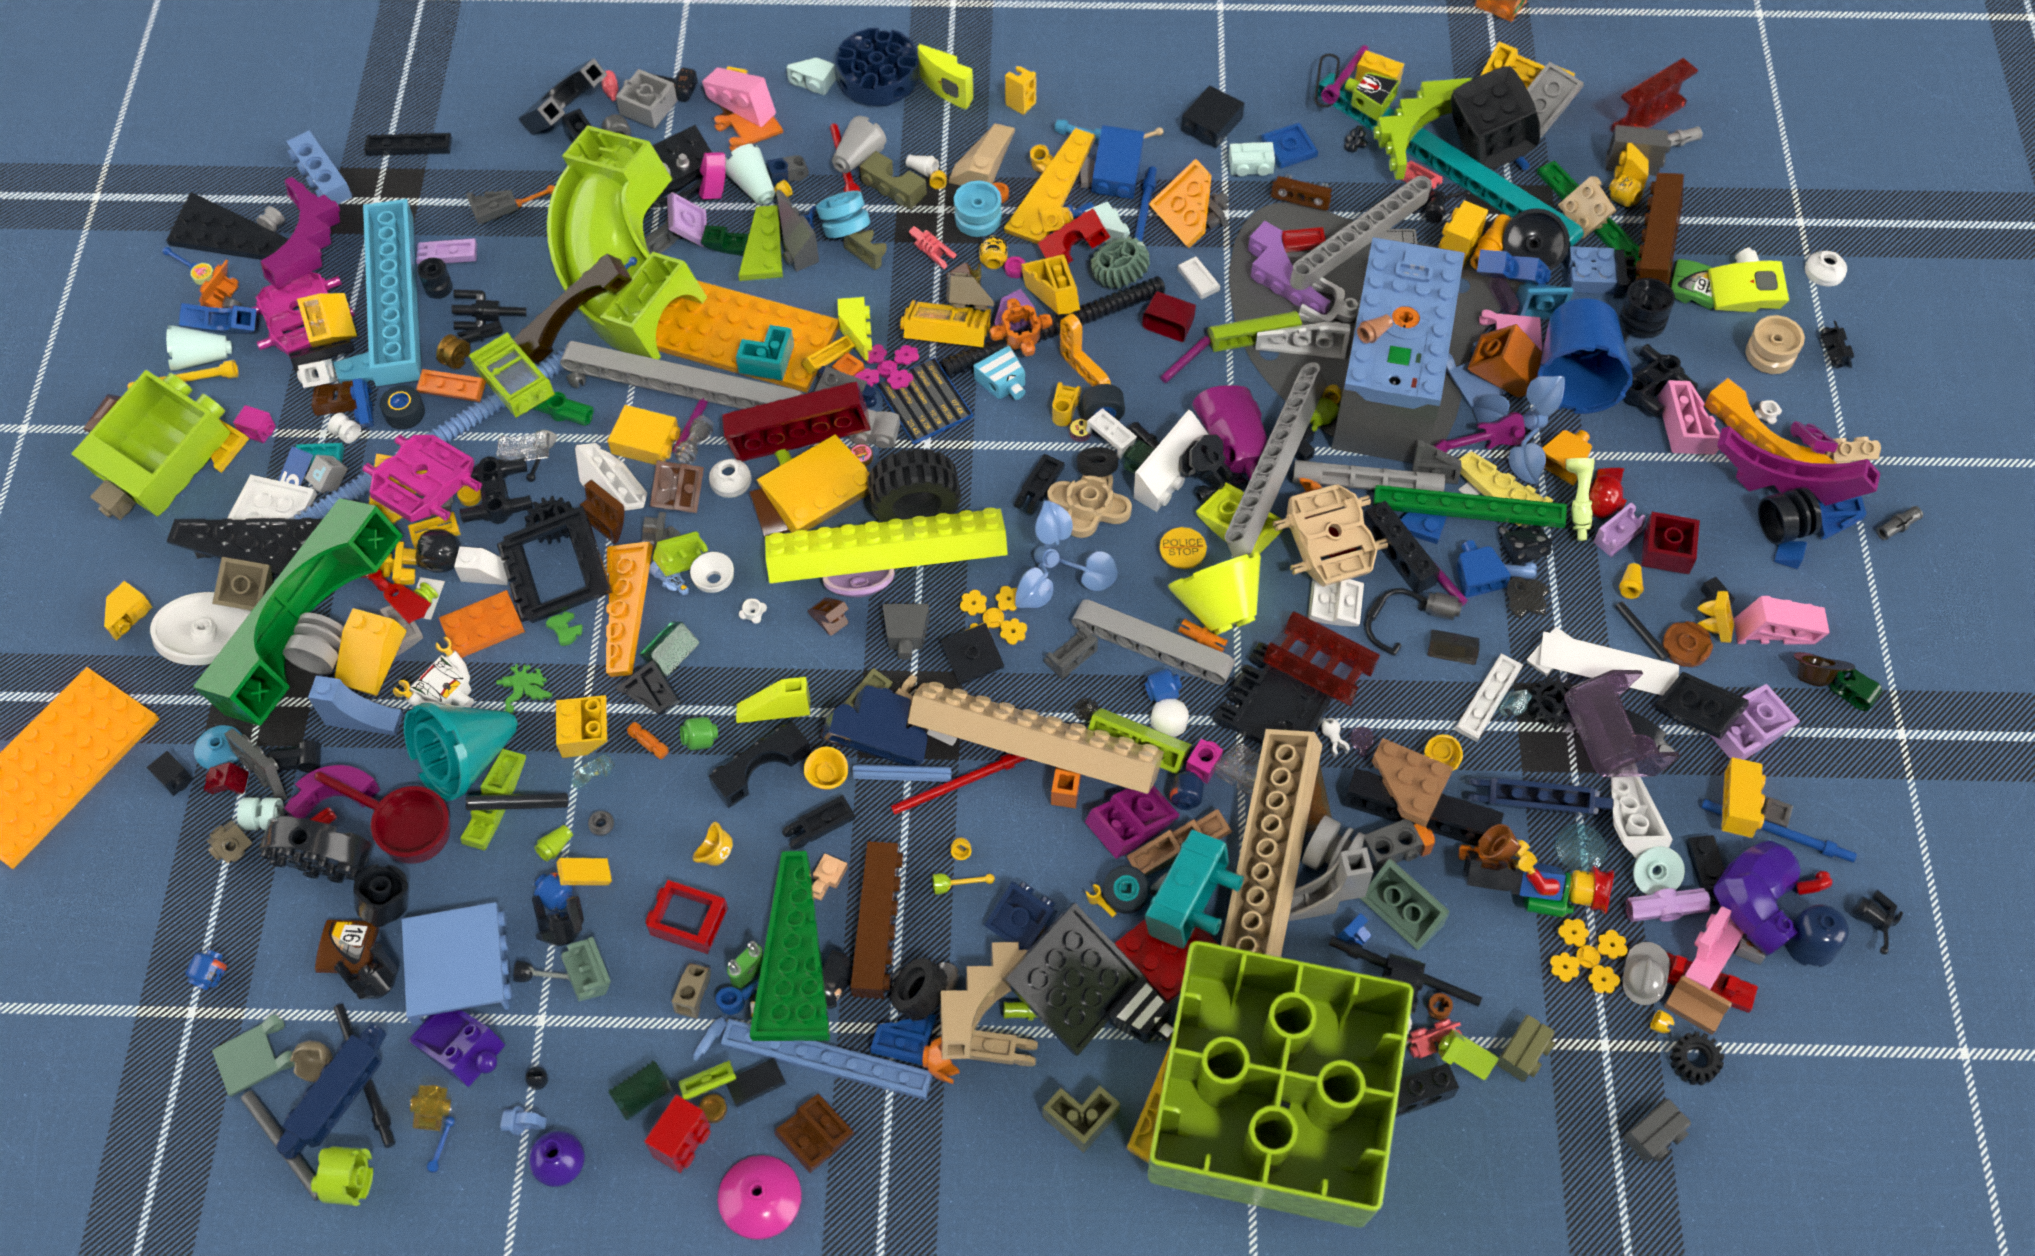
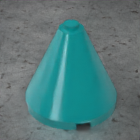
M424 702L413 706L414 709L407 711L404 719V738L410 760L417 759L423 771L418 776L425 787L436 792L443 801H452L463 796L514 736L518 722L516 717L507 711Z

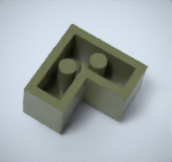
M1100 1085L1082 1105L1060 1088L1043 1107V1118L1084 1153L1119 1114L1120 1102Z

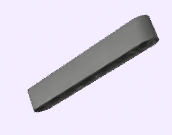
M1091 600L1081 601L1071 621L1077 629L1082 626L1096 637L1214 684L1224 685L1235 664V660L1223 652Z

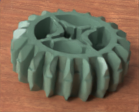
M1121 236L1118 240L1113 238L1112 242H1105V246L1098 247V252H1094V258L1091 259V270L1095 279L1103 287L1109 286L1110 289L1115 286L1120 289L1123 285L1128 287L1129 283H1136V279L1143 278V273L1148 272L1147 267L1150 266V255L1142 241H1139L1137 238L1132 239L1130 236L1126 239Z

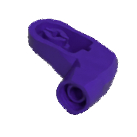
M1773 841L1758 843L1732 860L1714 886V895L1719 905L1732 911L1730 915L1731 921L1748 935L1746 938L1766 956L1771 955L1798 934L1792 921L1787 918L1783 910H1779L1777 900L1782 895L1792 891L1801 872L1799 861L1790 849Z

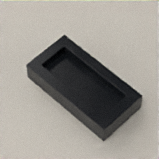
M772 1058L736 1075V1080L727 1083L726 1086L737 1108L785 1085L786 1082L775 1058Z

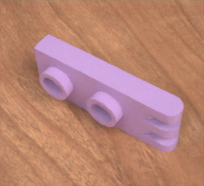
M476 239L420 242L417 244V264L431 257L440 258L444 263L476 261Z

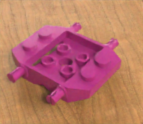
M310 272L279 289H276L273 285L262 288L256 296L257 306L251 307L256 309V315L263 314L270 332L268 338L256 341L260 351L270 346H276L289 356L288 352L310 347L311 344L309 343L305 327L297 329L300 325L304 324L300 309L293 310V308L299 306L297 301L299 298L316 294H328L329 289L342 285L339 277L337 276L325 281L320 274ZM350 307L349 309L351 312V316H355L352 308ZM287 330L292 331V332L283 334L284 331H287Z
M398 435L395 438V443L401 447L395 456L385 459L378 467H374L370 463H366L363 467V472L372 476L370 497L410 522L429 517L432 514L446 521L451 513L441 506L464 485H467L476 492L482 486L481 482L471 478L474 459L435 435H412L409 439ZM418 470H419V471H423V470H426V471H427L425 474H417V473H416ZM391 476L392 478L396 479L400 484L406 485L410 489L417 492L418 495L424 496V498H419L418 496L414 495L413 493L409 492L408 490L404 489L403 487H401L400 485L396 484L388 478Z

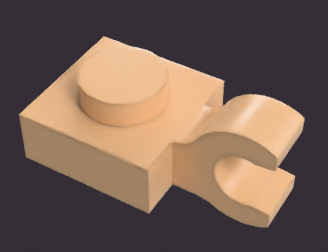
M827 854L823 855L813 873V879L816 880L813 884L814 898L821 901L829 886L833 888L838 887L848 869L846 862Z

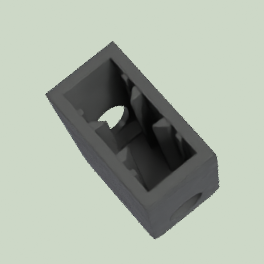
M883 604L889 649L898 650L899 659H911L912 650L924 647L930 620L929 604Z

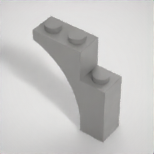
M1367 848L1340 852L1337 862L1329 871L1316 880L1294 889L1288 921L1335 914L1339 901L1365 897L1373 874Z

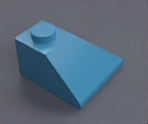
M1545 284L1519 285L1514 298L1518 316L1550 319L1552 313L1559 306L1570 301L1574 292L1573 288Z

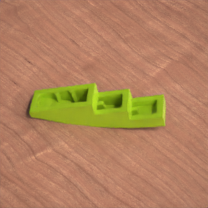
M502 749L480 787L481 795L513 794L523 769L526 755ZM506 809L471 810L472 819L460 838L461 843L485 851Z

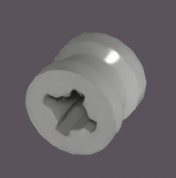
M268 206L265 209V213L259 215L256 221L259 225L276 232L277 226L282 225L285 222V218L277 209Z

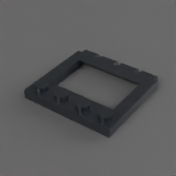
M583 506L503 536L504 541L497 544L501 560L505 561L503 562V567L507 580L512 582L509 586L514 602L518 603L516 609L521 622L529 620L531 623H535L612 593L586 509ZM567 528L586 587L541 604L523 545Z

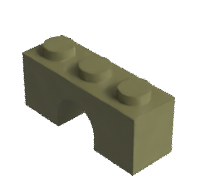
M877 151L860 165L861 181L865 185L873 187L882 195L890 197L899 205L905 206L910 210L927 194L925 179L910 170L901 177H892V160Z

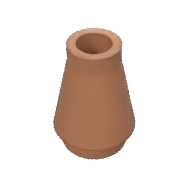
M1387 314L1363 321L1357 328L1358 337L1363 343H1374L1393 326V321Z

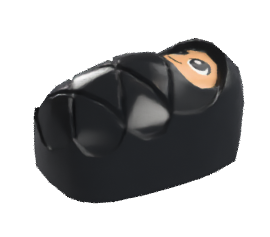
M835 949L831 951L822 969L827 1009L837 1007V1000L846 990L852 970V964L848 956Z

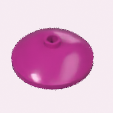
M765 1155L752 1156L735 1164L723 1178L718 1192V1207L726 1225L736 1234L754 1240L771 1238L783 1232L794 1221L801 1205V1187L794 1171L782 1160ZM761 1188L762 1193L759 1196H754V1189Z

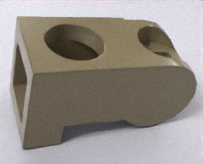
M693 963L687 965L672 999L675 1013L698 1018L700 1004L711 977L710 968Z

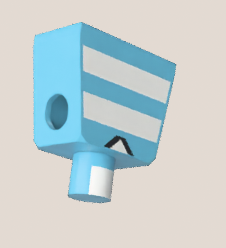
M1009 345L974 365V379L996 398L1002 399L1011 394L1015 400H1019L1025 395L1026 391L1023 388L1025 385V371Z

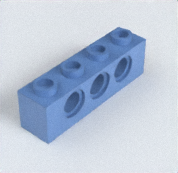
M310 131L286 141L290 149L287 151L293 163L297 161L298 164L296 166L302 176H307L305 179L311 189H316L315 194L317 197L325 194L337 204L352 198L346 181Z

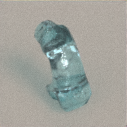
M604 754L580 767L574 773L572 781L574 788H583L591 778L600 774L608 777L611 774V769L615 766V762L609 755Z

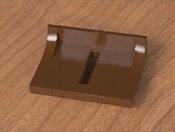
M353 381L315 386L311 404L315 416L357 409L356 400L352 399L350 392ZM335 391H338L337 399L334 400Z

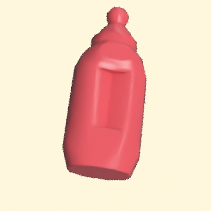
M608 70L605 71L607 76L601 80V85L604 93L612 101H615L619 86L616 75Z

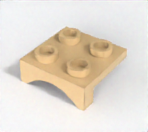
M1590 176L1558 204L1566 217L1582 227L1584 235L1581 239H1584L1594 229L1602 228L1601 224L1608 223L1606 219L1617 211L1601 189L1600 185L1602 183L1598 177Z

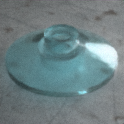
M1573 824L1565 827L1558 834L1555 841V851L1559 860L1566 867L1574 871L1590 872L1593 866L1599 868L1603 864L1607 855V845L1602 835L1594 828L1583 824ZM1579 842H1584L1587 847H1582Z

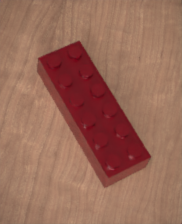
M857 381L722 414L724 436L735 458L742 462L772 455L779 450L788 451L821 443L833 435L841 438L871 430L868 408Z

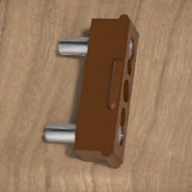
M1289 174L1285 177L1278 176L1276 181L1273 182L1272 198L1325 211L1329 210L1332 189L1328 188L1327 183L1326 185L1322 183L1319 186L1292 179V175L1288 178Z

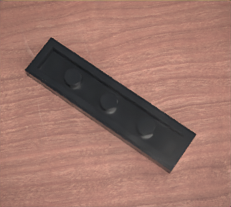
M451 133L367 135L364 152L366 156L450 154L452 136Z

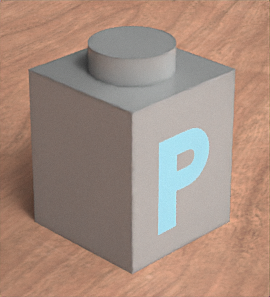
M316 455L305 479L318 492L337 491L348 468L333 456Z

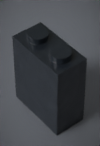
M1209 85L1182 115L1181 131L1207 145L1217 148L1243 118L1245 103Z

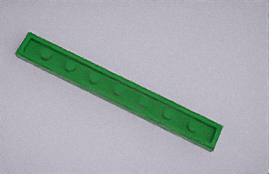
M1555 160L1537 170V174L1562 200L1579 187ZM1610 217L1607 218L1608 223H1602L1603 227L1594 229L1593 232L1608 248H1614L1615 252L1616 249L1624 250L1625 257H1635L1634 264L1629 266L1636 267L1637 261L1642 259L1639 258V246Z
M1384 485L1375 486L1373 506L1386 501L1393 511L1565 528L1567 504Z

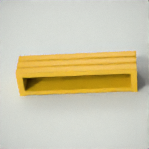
M845 335L808 356L802 365L811 375L818 371L822 365L827 366L841 358L845 353L851 352L855 344L848 335Z

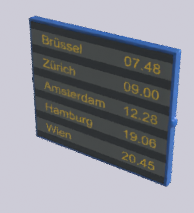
M935 357L907 370L908 373L913 375V380L909 382L906 388L892 389L891 384L887 383V379L875 384V387L892 413L899 415L900 425L913 445L973 418V413Z

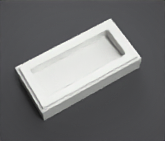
M1197 257L1178 265L1179 273L1201 300L1220 291L1218 282Z

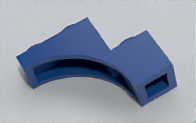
M1480 250L1477 272L1482 276L1508 279L1526 284L1545 285L1549 283L1551 276L1549 267L1539 258L1511 256L1507 251Z

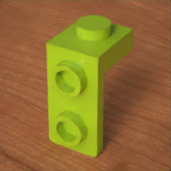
M1454 1029L1442 1038L1438 1046V1053L1442 1060L1450 1065L1455 1062L1483 1080H1486L1498 1061V1057Z

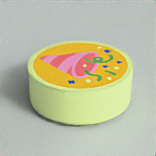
M200 263L191 269L190 274L196 284L202 285L206 280H211L214 270L211 265Z

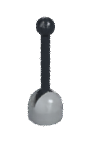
M540 430L537 443L541 448L531 472L526 476L527 481H535V473L545 449H550L555 445L557 435L553 432Z

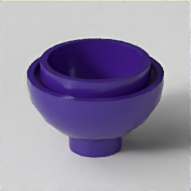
M551 1131L542 1135L533 1144L529 1154L531 1173L537 1181L550 1187L563 1186L573 1181L581 1172L585 1161L582 1144L574 1135L565 1131ZM551 1150H558V1154L555 1157L549 1158Z

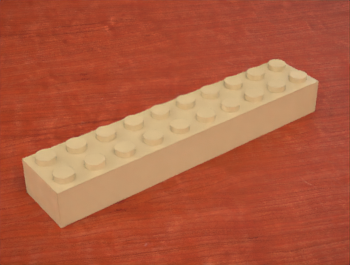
M938 682L927 683L913 696L908 719L909 724L1147 794L1157 780L1164 751L1158 750V747L1154 745L1136 744L1134 740L1127 737H1112L1103 730L1091 731L1082 724H1067L1058 717H1043L1034 710L1025 709L1023 711L1014 708L1015 706L1010 703L1002 702L999 704L992 702L986 696L974 697L968 695L962 689L950 690L944 688V685Z
M1266 729L1236 871V874L1244 876V881L1238 892L1232 890L1221 946L1281 957L1322 744L1315 732Z

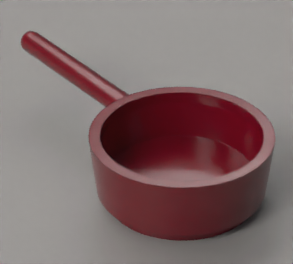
M319 771L314 775L316 781L374 810L371 818L373 839L392 859L406 864L421 863L436 856L446 845L450 836L451 824L447 806L436 792L425 787L407 786L389 793L381 801H378Z

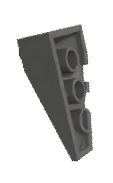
M779 189L776 193L786 251L783 255L786 263L792 265L797 272L819 262L816 235L806 218L799 216L798 209L796 207L792 208L790 200Z

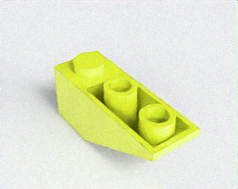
M864 297L838 299L840 331L844 336H849L855 344L854 348L866 361L868 360V351H872L871 337L867 338V335H871L870 321L866 322V319H870V307L865 306Z
M807 678L782 679L737 704L736 722H753L810 715L811 698Z

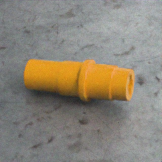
M1505 214L1498 215L1490 229L1487 230L1484 236L1480 237L1477 242V248L1470 259L1473 268L1477 270L1480 250L1503 251V234L1506 226L1512 220L1511 217Z

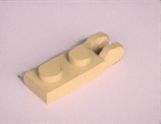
M975 1030L971 1040L970 1059L1011 1065L1015 1063L1020 1066H1034L1036 1061L1034 1057L1015 1054L1016 1047L1023 1050H1037L1038 1043L1030 1039L1017 1038L1016 1035Z

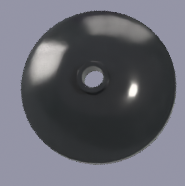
M1534 208L1522 211L1512 218L1505 228L1502 244L1503 250L1507 251L1511 256L1539 258L1551 271L1566 257L1570 240L1567 227L1556 214L1545 209ZM1531 241L1535 242L1536 248H1531L1529 243Z

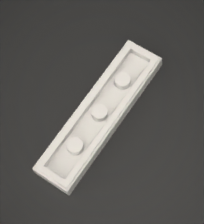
M1501 653L1457 724L1455 731L1477 742L1521 671L1523 664Z

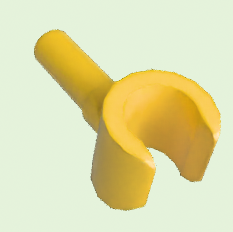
M1093 884V890L1097 894L1090 895L1086 891L1088 902L1093 905L1098 904L1112 918L1115 917L1117 913L1102 898L1101 888Z

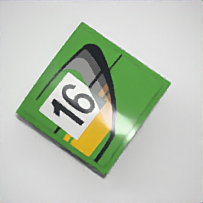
M1677 259L1670 282L1675 298L1685 304L1693 300L1709 310L1712 309L1714 302L1708 270L1712 267L1695 261Z

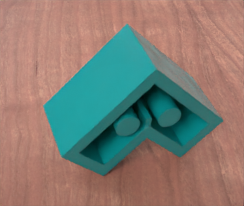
M770 325L764 342L742 339L736 355L739 373L783 381L794 348L792 328Z

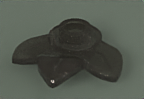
M1513 577L1509 580L1506 592L1510 597L1509 607L1518 618L1522 617L1526 610L1537 615H1544L1546 613L1544 596L1549 593V589L1544 583L1536 579L1526 581L1522 577Z

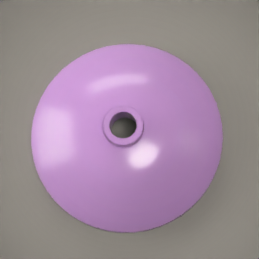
M894 569L828 576L823 577V583L827 589L835 594L861 598L870 596L887 587L893 580L895 572Z

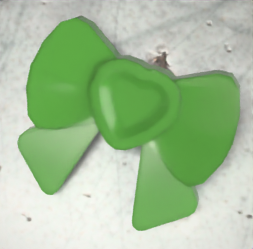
M563 612V615H555L546 622V627L554 630L555 634L559 637V644L561 646L572 644L576 640V635H582V624L569 628L567 623L575 618L574 614L570 612Z

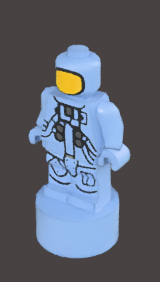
M654 561L651 563L649 573L663 581V587L671 591H678L682 595L689 593V588L684 585L685 580L682 579L680 573L665 576Z

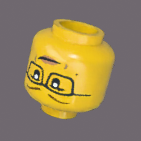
M1622 175L1618 179L1615 178L1609 186L1611 199L1625 207L1636 205L1643 195L1641 182L1627 175Z

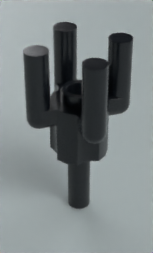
M454 289L453 291L454 298L476 299V304L472 303V305L452 304V314L476 317V322L454 321V330H469L475 328L476 325H486V321H500V316H527L526 307H500L499 300H486V293L483 290Z

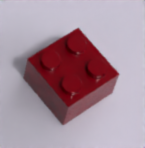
M1652 511L1645 525L1641 566L1689 575L1697 560L1700 520Z

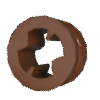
M1443 993L1434 994L1427 1004L1428 1014L1435 1020L1446 1019L1453 1009L1452 1000ZM1437 1001L1442 1002V1006L1446 1005L1443 1012L1437 1011L1438 1007L1434 1008Z

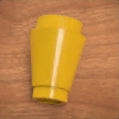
M1629 564L1620 582L1619 590L1625 598H1638L1644 590L1642 568L1639 564Z

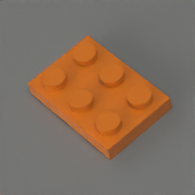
M507 590L439 617L446 637L451 641L452 651L455 650L461 658L525 632Z

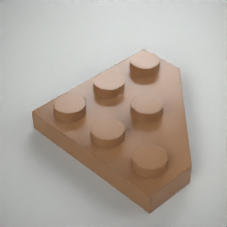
M1382 738L1373 756L1372 763L1376 769H1379L1383 777L1382 781L1389 795L1394 797L1401 817L1426 827L1452 774L1453 767Z

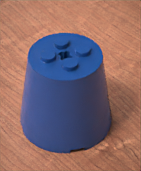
M1589 298L1571 300L1559 306L1550 316L1537 377L1564 376V394L1558 408L1559 410L1563 407L1574 410V413L1578 414L1603 411L1619 403L1625 397L1629 387L1632 386V369L1618 316L1611 306L1600 300Z

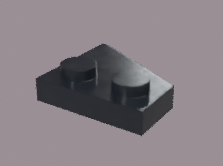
M654 660L616 687L617 691L624 693L660 715H663L681 701L657 661Z

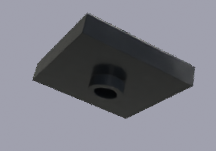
M986 623L941 640L959 686L1004 668V663Z

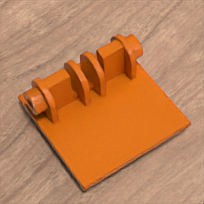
M227 259L222 266H216L211 280H206L200 288L201 297L199 299L201 306L223 308L222 302L224 297L228 296L231 298L239 288V281L233 277L229 279L227 277Z

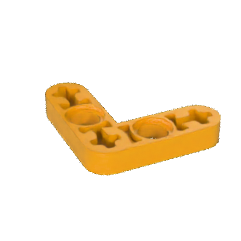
M1069 314L1060 322V353L1062 357L1092 387L1099 384H1111L1107 374L1082 351L1081 322L1074 314Z

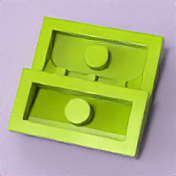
M729 1060L679 1081V1086L683 1098L689 1100L736 1080V1076Z

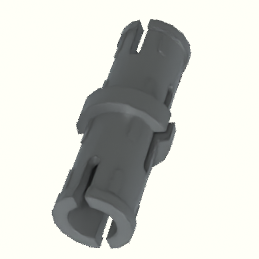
M1912 506L1902 514H1895L1889 522L1877 527V535L1882 540H1888L1896 533L1906 531L1909 525L1923 518L1922 510L1918 506Z

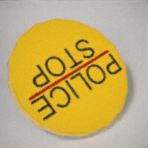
M1179 527L1165 533L1161 539L1159 550L1167 564L1175 568L1188 569L1197 566L1203 561L1206 556L1207 545L1199 532L1191 528Z

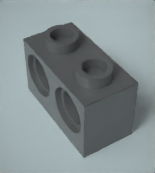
M1404 819L1365 834L1363 848H1367L1372 869L1375 872L1382 869L1389 859L1393 860L1396 864L1403 860L1409 862L1416 859L1420 855L1424 843L1412 821ZM1399 840H1406L1410 845H1403ZM1376 849H1383L1387 854H1380Z

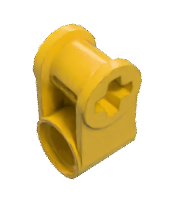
M1058 382L1052 404V421L1054 424L1064 427L1072 422L1076 406H1078L1080 400L1081 386L1075 388Z

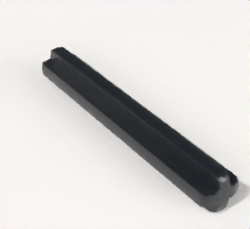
M568 794L466 796L465 803L466 810L568 807Z

